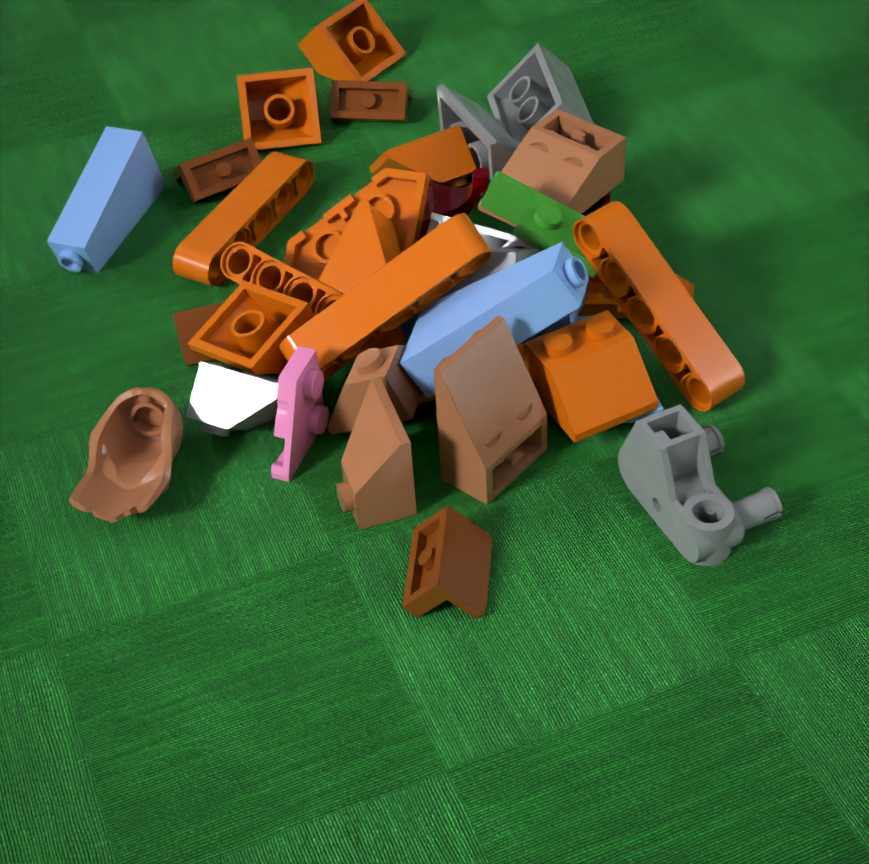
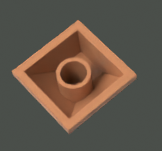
M395 345L382 349L370 348L358 354L327 426L331 435L353 430L369 383L372 379L381 378L400 421L412 420L423 392L399 364L406 348L405 345Z
M381 378L372 379L369 383L341 460L344 482L336 484L341 508L344 513L352 511L359 530L417 514L411 442Z

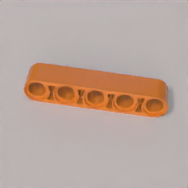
M271 152L178 245L172 261L174 273L179 277L212 287H218L227 278L222 273L220 267L223 252L229 245L239 241L247 243L254 248L258 246L310 190L314 180V165L311 160L279 152Z
M612 201L574 223L573 236L577 246L692 407L701 412L709 411L744 387L745 375L739 362L624 204L619 201Z
M466 213L457 214L440 224L288 335L280 343L279 348L287 361L290 360L298 346L316 349L319 370L323 372L325 380L355 359L359 353L369 349L481 268L492 257L493 251Z
M239 241L229 245L223 252L220 260L222 273L238 284L247 281L308 302L315 316L344 295L244 242ZM399 326L370 348L382 349L395 345H404L405 333L403 328Z

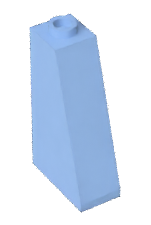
M106 126L47 240L61 267L73 272L83 270L99 273L163 191L166 183L143 132Z
M562 241L435 300L421 310L399 364L427 398L435 395L434 369L440 361L453 354L476 331L484 328L498 315L505 319L516 345L580 308L589 280L584 263L580 258L573 257Z

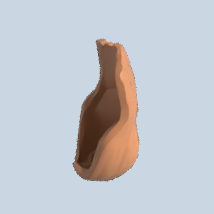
M135 387L120 394L114 400L91 432L88 467L84 477L69 498V502L73 507L83 512H92L93 517L115 523L124 517L146 512L153 506L160 495L168 489L172 474L173 458L177 454L182 442L183 420L179 409L167 394L152 387Z

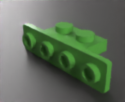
M497 171L491 179L481 206L517 225L513 236L542 251L563 241L573 257L580 258L584 263L588 275L594 278L596 272L577 246L573 236L574 223L585 216Z

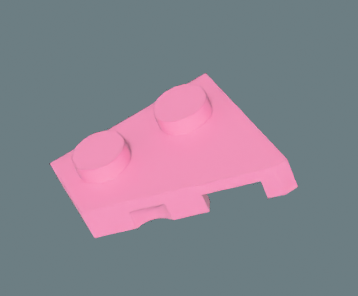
M298 346L278 377V408L275 417L274 436L284 438L285 445L278 460L271 466V476L274 479L290 482L316 436L323 434L328 424L329 410L324 406L322 395L324 374L319 370L316 349Z

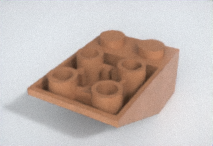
M556 109L531 127L501 172L582 214L624 181L626 137ZM482 200L478 204V210L509 225L517 226L481 206Z
M499 315L484 328L476 331L453 354L442 359L434 369L441 480L486 505L495 499L547 450V412L505 319Z

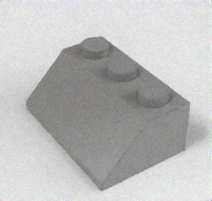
M539 43L487 95L494 118L500 121L502 128L511 137H515L519 144L531 127L556 109L593 123L570 67Z
M444 84L436 86L440 130L443 131L460 125L476 168L489 170L491 180L497 171H502L520 145L515 137H511L502 128L500 121L497 118H493L478 103ZM472 175L466 178V180L471 184L473 179Z

